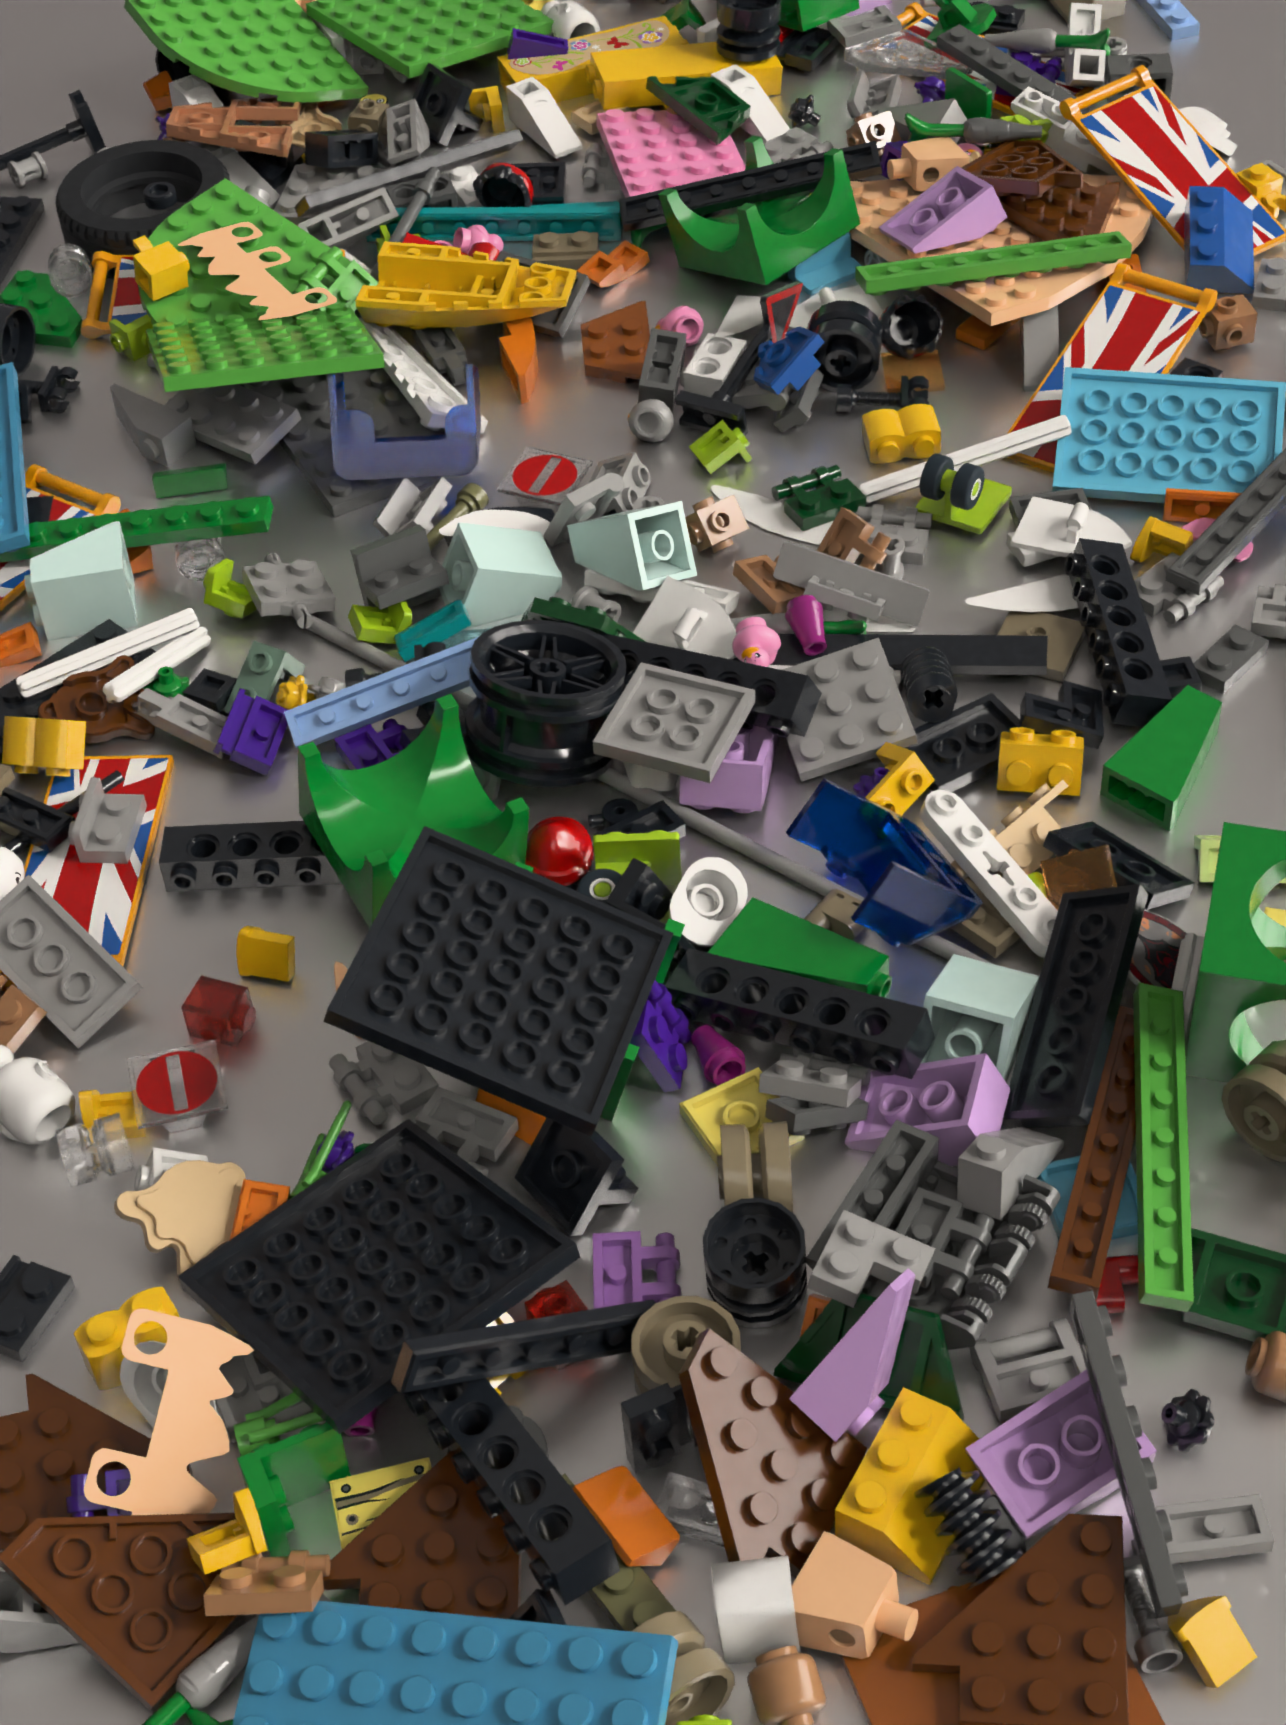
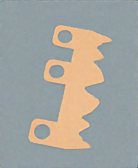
M241 222L204 232L178 244L180 246L193 245L203 247L197 255L198 257H215L208 266L209 275H239L240 277L226 286L225 289L240 295L257 296L249 304L268 307L266 314L260 316L258 320L293 316L337 302V298L322 287L291 294L270 275L265 268L289 262L291 259L279 247L272 246L246 253L239 247L237 243L259 238L263 234L250 222ZM237 227H248L253 230V234L247 237H237L232 234V230ZM264 252H276L281 255V259L275 262H265L259 256ZM310 293H322L327 296V300L323 303L314 304L307 302L305 297Z
M144 1308L136 1309L131 1313L121 1347L123 1356L129 1361L169 1370L147 1456L141 1457L107 1448L96 1451L90 1463L84 1486V1495L92 1503L131 1511V1515L210 1513L217 1499L212 1492L189 1474L187 1466L195 1461L221 1456L229 1452V1438L225 1424L210 1405V1401L233 1394V1388L221 1373L220 1366L230 1361L233 1356L248 1355L254 1350L248 1344L213 1325ZM147 1321L161 1324L167 1333L165 1347L160 1352L152 1355L142 1353L134 1343L136 1329ZM113 1461L124 1464L131 1475L129 1487L124 1493L117 1496L104 1494L99 1489L96 1480L99 1469L104 1464Z

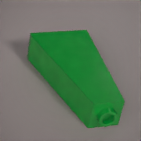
M1187 685L1103 765L1100 795L1170 832L1175 827L1218 733L1222 702Z
M753 897L707 952L883 998L887 996L892 985V977L889 976L888 955Z

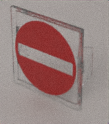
M527 447L499 485L497 492L516 496L521 507L548 508L549 504L560 506L565 496L575 491L592 466L593 461Z
M215 1040L126 1058L138 1129L162 1124L170 1133L202 1127L207 1114L229 1110Z

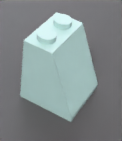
M682 501L620 512L567 525L575 563L592 569L635 590L640 591L660 586L667 576L678 581L697 576Z
M120 521L111 522L30 559V575L24 576L26 592L29 598L35 597L37 603L33 604L35 622L37 627H44L47 640L85 635L108 619L122 628L138 626L134 576Z
M458 522L442 564L447 570L449 584L441 586L439 589L445 606L457 599L462 601L472 625L467 627L470 628L524 614L535 597L549 601V598L554 597L555 593L561 589L562 574L558 570L541 532Z
M953 954L925 994L923 1008L928 1009L935 1039L921 1063L987 1053L1007 1083L1020 1049L1040 976Z

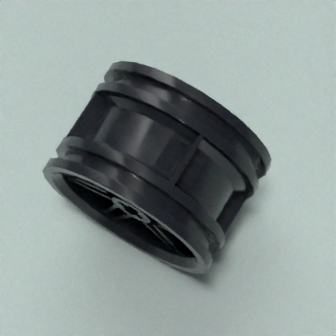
M546 620L516 621L495 626L482 633L474 641L470 654L469 682L477 697L468 705L463 732L465 748L473 762L498 778L535 787L578 785L591 781L608 770L613 764L614 759L594 754L593 740L624 691L627 665L624 655L615 644L589 629L568 623Z

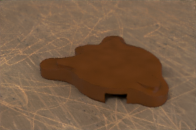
M126 655L117 657L109 666L101 670L85 671L64 679L63 686L57 693H53L50 699L43 702L38 708V718L86 721L85 743L106 742L119 736H131L141 740H149L155 734V726L137 714V711L133 709L138 706L137 697L144 691L143 688L125 700L113 704L106 700V695L102 691L103 686L107 682L135 665L134 660Z

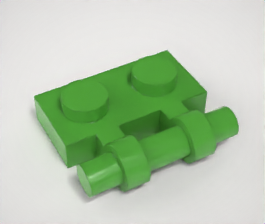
M332 246L327 253L323 252L317 258L316 266L312 271L304 273L298 280L299 286L293 291V294L322 287L337 298V302L334 304H345L346 308L351 307L355 312L357 309L355 300L362 286H377L379 282L354 259L345 268L338 262L343 256L342 251L338 247ZM326 275H331L335 279L329 288L321 283V280ZM322 293L308 294L313 295L318 300L315 304L323 303L327 300V296ZM326 306L314 309L312 311L326 310Z

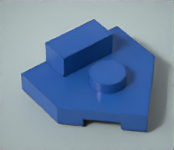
M799 326L788 331L787 337L776 343L768 340L760 344L758 349L760 364L755 368L754 381L761 388L776 395H779L786 386L799 391L821 365L813 356L824 344V340L819 334Z

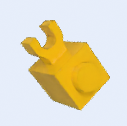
M1263 163L1255 164L1236 173L1275 218H1278L1279 209L1286 213V195H1281L1283 183L1281 175Z
M145 235L133 240V246L139 251V253L133 255L135 281L152 301L189 287L187 271L190 270V265L183 252H178L169 241L153 247Z

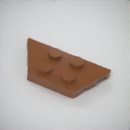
M646 301L634 303L581 324L585 376L599 379L607 378L613 382L623 384L627 383L628 378L640 380L650 338Z

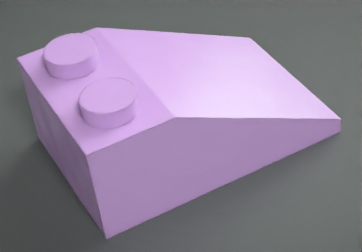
M956 166L882 224L879 229L881 233L916 254L982 238L985 234L995 230L997 225L1007 218V215L991 184Z
M987 1053L921 1063L912 1079L898 1075H885L877 1070L871 1071L868 1086H861L859 1097L868 1102L867 1119L850 1123L845 1144L849 1149L875 1153L894 1122L899 1120L939 1137L938 1161L950 1166H958V1157L980 1134L1001 1129L1010 1087Z
M909 1268L882 1292L789 1398L835 1442L846 1430L856 1436L885 1403L878 1395L890 1380L916 1276Z
M1087 1370L1081 1372L965 1448V1452L1026 1540L1060 1522L1067 1514H1074L1120 1488ZM1142 1431V1437L1135 1438L1141 1458L1149 1457L1153 1464L1157 1450Z

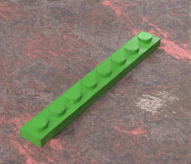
M1119 231L857 266L855 267V280L866 294L879 296L892 290L916 291L921 286H950L954 282L964 280L980 282L985 281L987 277L993 276L1016 277L1020 273L1030 271L1047 273L1052 271L1053 268L1066 266L1082 268L1088 263L1095 262L1112 264L1116 263L1118 259L1131 258L1132 244Z
M1138 983L1133 993L1139 1303L1188 1312L1194 1303L1183 991Z

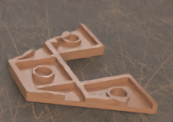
M267 95L258 98L233 99L230 106L212 108L211 102L173 106L166 123L167 137L175 138L178 141H195L235 148V150L242 152L252 151L288 157L293 140L292 126L234 124L236 120L241 119L254 124H261L263 120H272L278 125H290L293 121H298L303 103L277 101L276 97Z

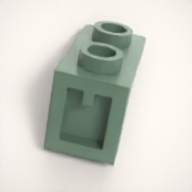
M254 640L225 706V712L229 714L240 688L244 689V694L255 699L257 695L269 701L278 679L284 680L285 675L295 677L302 675L306 665L284 650Z

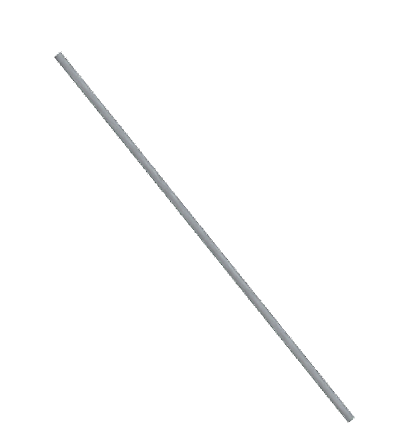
M311 615L313 624L307 630L387 671L407 664ZM460 690L451 693L464 711L467 710L468 705L475 699ZM610 767L605 773L596 778L648 806L664 800L687 826L823 896H826L832 889H838L861 900L871 908L867 913L869 920L947 960H950L953 954L991 963L651 788L633 787L628 776Z

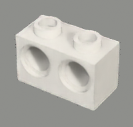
M708 333L701 345L696 346L693 358L688 366L685 365L681 371L680 385L684 387V391L711 397L715 391H719L747 349V340L731 337L717 338L715 334Z

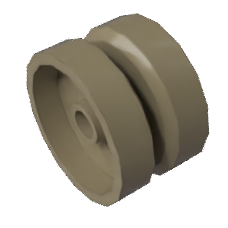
M1286 1040L1272 1041L1249 1062V1065H1246L1223 1087L1221 1099L1227 1118L1235 1131L1249 1146L1268 1158L1286 1163Z
M787 1121L762 1123L758 1130L759 1153H751L749 1130L744 1124L720 1125L722 1155L717 1156L720 1200H724L726 1206L740 1199L764 1198L781 1203L793 1213Z
M674 1296L654 1304L640 1316L632 1332L631 1353L637 1395L665 1383H668L670 1388L680 1385L678 1375L698 1335L709 1328L741 1352L740 1330L732 1314L717 1302L699 1296Z
M681 1611L665 1612L645 1621L631 1631L672 1635L678 1641L665 1725H676L678 1721H688L691 1717L697 1715L716 1716L728 1701L734 1688V1673L717 1652L711 1648H705L704 1635L686 1614Z

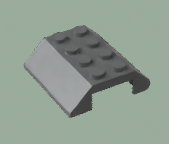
M899 1120L894 1122L807 1255L806 1263L812 1270L819 1260L843 1210L896 1231L918 1187L957 1201L958 1169L938 1161L939 1137ZM1027 1174L1025 1175L1022 1195L1018 1196L1016 1203L1001 1220L993 1218L995 1223L990 1232L992 1241L986 1253L979 1255L974 1265L975 1275L971 1276L967 1281L966 1288L962 1290L957 1300H949L941 1294L940 1290L945 1278L934 1273L927 1288L919 1286L916 1294L911 1292L908 1306L939 1314L948 1350L975 1346L985 1328V1323L989 1322L993 1314V1309L988 1304L1002 1300L1006 1293V1288L1010 1286L1026 1259L1028 1250H1031L1036 1241L1032 1233L1037 1229L1044 1228L1049 1216H1051L1060 1201V1193L1052 1185ZM963 1208L961 1220L973 1223L979 1213ZM950 1240L944 1253L957 1257L962 1246L960 1243ZM869 1275L861 1293L878 1298L890 1283Z

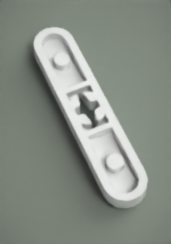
M936 790L929 793L920 810V817L924 825L1029 948L1038 956L1045 958L1058 910L962 799L947 790ZM989 869L992 872L1000 871L1003 874V876L1001 877L998 874L991 875L988 871Z

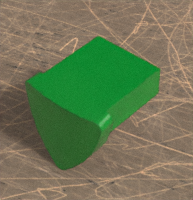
M682 0L661 15L666 16L670 23L677 27L678 31L687 25L696 30L706 24L703 16L691 0Z

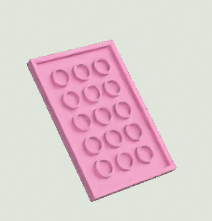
M640 108L636 112L610 109L606 113H597L596 125L625 198L745 171L746 166L731 135L721 144L716 145L671 108L664 111Z

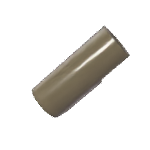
M832 889L804 920L854 940L871 921L867 916L871 908L866 903L841 890Z

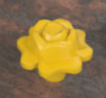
M302 675L297 677L290 676L288 682L279 684V692L276 694V703L288 710L316 699L314 693L308 692V686L304 684L305 679Z

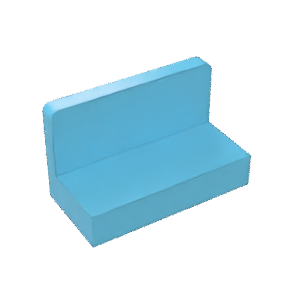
M847 232L789 270L788 278L793 282L803 283L802 290L808 295L817 294L824 287L832 288L854 279L855 267L862 265L851 257V233Z

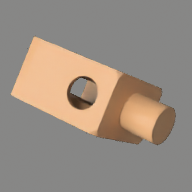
M934 137L913 141L902 145L900 159L888 160L887 173L890 180L904 178L915 191H926L956 166L961 168L967 165L970 157L950 137Z
M823 1532L792 1584L799 1646L864 1659L871 1655L882 1633L909 1641L916 1629L918 1610L898 1603L897 1574L893 1567L829 1532Z

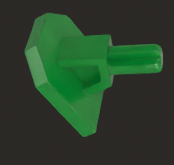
M933 0L940 7L937 13L939 21L925 40L928 49L937 47V36L959 24L976 35L983 33L997 16L994 7L987 3L971 6L967 0Z

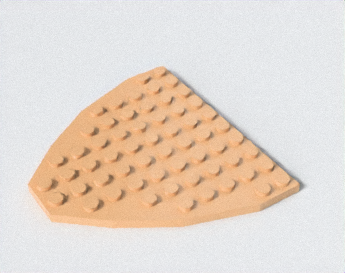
M1083 174V181L1091 186L1097 187L1113 182L1120 183L1119 197L1104 233L1119 231L1132 244V253L1143 241L1154 218L1152 211L1142 203L1119 175ZM897 179L866 182L850 181L860 220V225L849 231L851 239L888 262L1043 241L1006 218L997 225L995 230L985 234L982 238L914 254L881 233L879 227L924 191H915L905 179L901 181ZM1126 258L1118 259L1116 263L1112 264L1095 262L1088 263L1082 268L1066 266L1053 268L1052 271L1047 273L1030 271L1020 273L1016 277H1004L1001 275L987 277L985 281L980 282L964 280L954 282L950 286L928 285V287L983 322L993 326L1051 309L1112 274L1116 265L1122 263Z

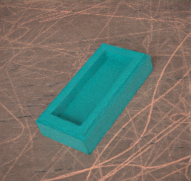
M457 599L396 634L394 639L398 653L404 662H407L414 658L415 645L422 644V647H425L431 642H442L472 625L467 609L462 601Z

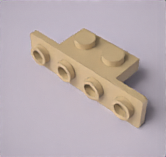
M1064 780L1060 781L1052 789L1047 783L1042 785L1027 798L1031 804L1027 810L1024 811L1019 805L1000 821L1005 828L999 834L994 828L989 831L1026 875L1033 873L1055 854L1043 847L1049 831L1061 829V827L1045 810L1044 806L1068 787ZM955 860L946 867L952 874L940 883L945 890L966 874ZM1000 871L994 872L995 874H998L1001 877L1003 876V874Z

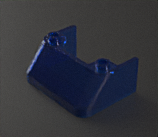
M465 364L467 404L457 405L447 413L445 418V435L375 438V425L369 414L361 410H345L344 375L342 373L328 374L332 459L335 472L341 478L350 481L465 476L473 472L479 461L481 433L478 367L473 364Z
M825 778L820 782L786 831L790 838L819 850L828 860L825 866L833 874L842 879H846L849 875L859 880L868 894L851 916V919L855 923L877 932L883 940L895 947H899L901 943L910 946L971 919L983 904L973 889L916 824L904 816Z

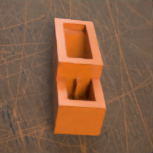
M531 317L503 322L504 336L499 337L502 368L521 404L528 403L534 391L538 375L536 338Z

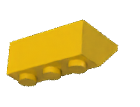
M903 1387L835 1509V1536L889 1564L893 1569L931 1585L946 1556L945 1550L955 1537L954 1535L936 1536L934 1531L944 1520L943 1515L926 1517L924 1511L934 1498L932 1496L916 1498L914 1492L960 1468L961 1472L978 1470L965 1452L966 1447L979 1440L978 1436L950 1407ZM981 1473L979 1478L970 1487L972 1491L981 1489L985 1481Z

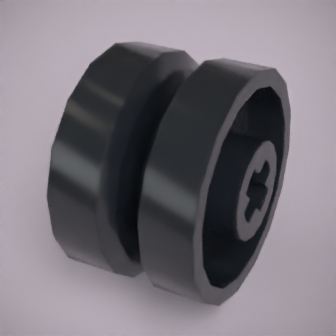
M837 300L821 306L812 314L807 324L808 330L819 334L824 340V344L813 355L821 364L818 370L824 375L819 387L837 392V384H851L854 391L862 389L874 379L879 369L882 325L877 315L867 306L854 301Z

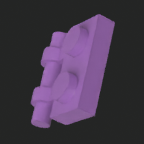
M640 1231L593 1233L594 1309L651 1299L658 1303L674 1296H682L681 1287L676 1283V1271L680 1268V1252L675 1248L674 1235L666 1232L660 1233L655 1238L656 1246L642 1247ZM653 1269L657 1272V1282L643 1283L642 1270Z

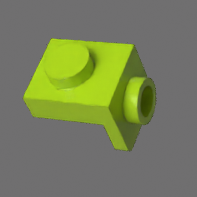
M148 314L126 325L117 319L109 321L112 333L110 335V342L118 353H123L133 361L151 353L147 343L146 329H153Z
M226 558L210 567L204 576L203 586L206 588L204 603L224 611L230 617L243 619L257 608L246 586L231 580L234 561Z
M406 600L381 610L377 607L352 605L348 619L357 640L367 643L396 644L395 635L411 626L412 611L408 607Z

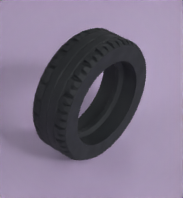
M173 140L131 142L111 147L88 157L65 176L56 194V209L68 253L79 265L92 273L94 272L92 257L97 251H105L113 255H135L139 253L133 246L134 239L144 235L148 239L154 230L176 210L226 178L230 181L227 168L209 151L193 144ZM155 182H168L172 184L176 190L177 202L184 203L168 212L150 217L133 219L110 217L125 208L145 203L143 190ZM116 267L107 271L106 278L114 279Z

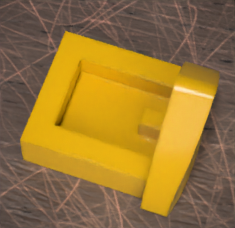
M1149 516L1136 539L1130 559L1141 563L1148 559L1153 552L1164 556L1174 552L1181 556L1193 544V534L1190 531Z
M254 926L243 927L238 933L236 945L237 966L240 976L251 977L253 975L289 982L295 975V936L267 932Z
M95 1089L79 1091L78 1096L82 1120L90 1144L100 1143V1141L146 1136L148 1108L140 1101L136 1091L100 1094Z
M248 1487L233 1493L236 1519L186 1538L192 1559L205 1575L268 1550L258 1512Z
M1225 1595L1199 1598L1183 1603L1179 1613L1168 1616L1167 1619L1169 1629L1176 1640L1183 1646L1206 1687L1218 1688L1257 1658L1230 1612L1231 1604Z

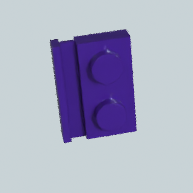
M240 688L213 752L219 754L220 751L231 756L229 760L267 776L288 725L284 714L288 709L257 695L255 699L244 694V689Z

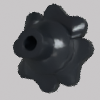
M809 95L805 99L797 98L791 105L788 117L792 120V128L801 127L807 123L816 127L819 123L821 115L814 112L813 95Z
M1190 1389L1184 1396L1174 1397L1171 1403L1163 1407L1161 1417L1168 1429L1167 1442L1170 1445L1178 1446L1180 1451L1186 1453L1193 1446L1206 1443L1211 1435V1428L1215 1423L1213 1414L1210 1412L1211 1400L1209 1397L1200 1396L1197 1390Z

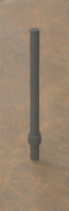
M430 167L424 179L418 181L412 192L413 198L388 242L403 243L406 233H409L422 207L430 202L435 193L434 186L441 175L438 168ZM378 261L370 273L376 281H379Z

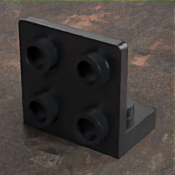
M633 858L609 895L606 903L663 928L665 924L659 920L668 912L670 899L673 894L647 864ZM683 935L680 937L672 959L678 964L688 948L695 949Z

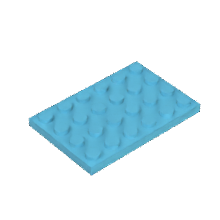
M1065 367L1060 415H1066L1071 425V434L1057 440L1052 491L1083 488L1087 498L1164 503L1166 488L1242 493L1282 452L1286 382Z

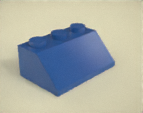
M1189 186L1184 212L1186 286L1200 290L1209 288L1216 290L1217 293H1254L1253 211L1224 187Z

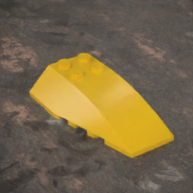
M384 241L377 255L379 283L377 286L363 285L355 301L356 308L364 322L375 323L380 327L403 325L420 330L427 327H470L497 324L532 317L566 307L577 277V270L537 262L533 263L530 267L519 265V259L506 257L504 262L489 260V253L475 251L473 256L461 254V248L452 246Z

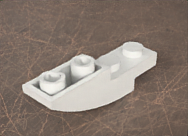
M1028 86L1011 102L1010 108L1015 115H1022L1030 122L1047 118L1053 122L1048 131L1049 136L1045 144L1074 167L1087 173L1094 166L1110 175H1118L1071 120H1067L1062 116L1059 101Z

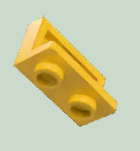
M1013 727L1009 732H1001L997 790L1034 793L1045 783L1052 789L1060 781L1064 780L1068 787L1058 795L1080 796L1084 753L1083 737H1077L1075 732L1069 730H1054L1051 732V735L1034 734L1035 731L1026 727Z

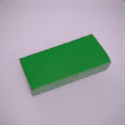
M226 463L155 472L152 476V482L156 498L228 489Z

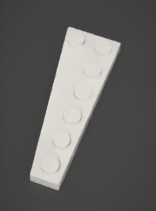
M363 318L359 319L383 352L385 371L420 416L421 425L433 431H439L440 428H444L463 435L468 434V432L484 433L488 420L391 326L380 327L375 323H365Z

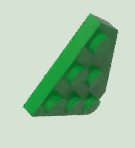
M29 270L17 271L1 293L0 303L18 305L28 309L35 325V344L72 348L81 335L82 317L48 274L35 273Z

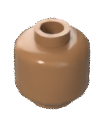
M1272 1331L1265 1338L1258 1337L1254 1341L1247 1357L1245 1373L1251 1376L1252 1386L1255 1391L1285 1403L1286 1333Z
M796 1646L778 1648L758 1656L755 1659L757 1666L748 1674L747 1683L759 1721L763 1725H815L812 1716L819 1713L825 1707L826 1695L812 1656L798 1653Z

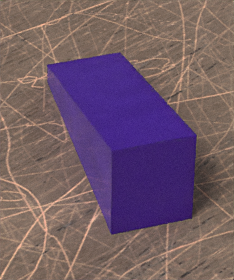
M512 28L507 48L508 59L568 53L567 39Z

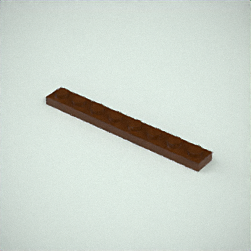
M1119 1007L1047 1287L1072 1295L1093 1290L1096 1300L1136 1135L1134 1009Z

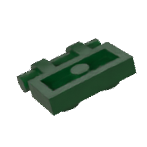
M837 465L828 468L824 466L811 470V474L800 478L796 476L786 478L782 484L771 489L772 496L776 501L788 498L784 500V512L802 531L833 521L841 507L856 513L858 506L866 507L867 498L848 478L835 481L842 477L841 470Z

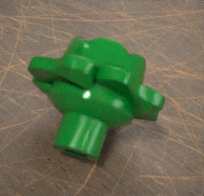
M161 667L158 670V678L146 685L144 690L146 688L151 689L167 698L175 697L177 694L183 695V692L189 686V678L176 675L171 667Z

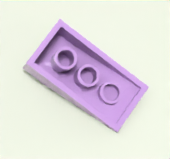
M753 726V729L741 728L711 783L680 776L679 804L691 805V807L698 810H709L714 807L730 808L734 812L743 814L761 811L768 791L779 736L770 733L766 728Z

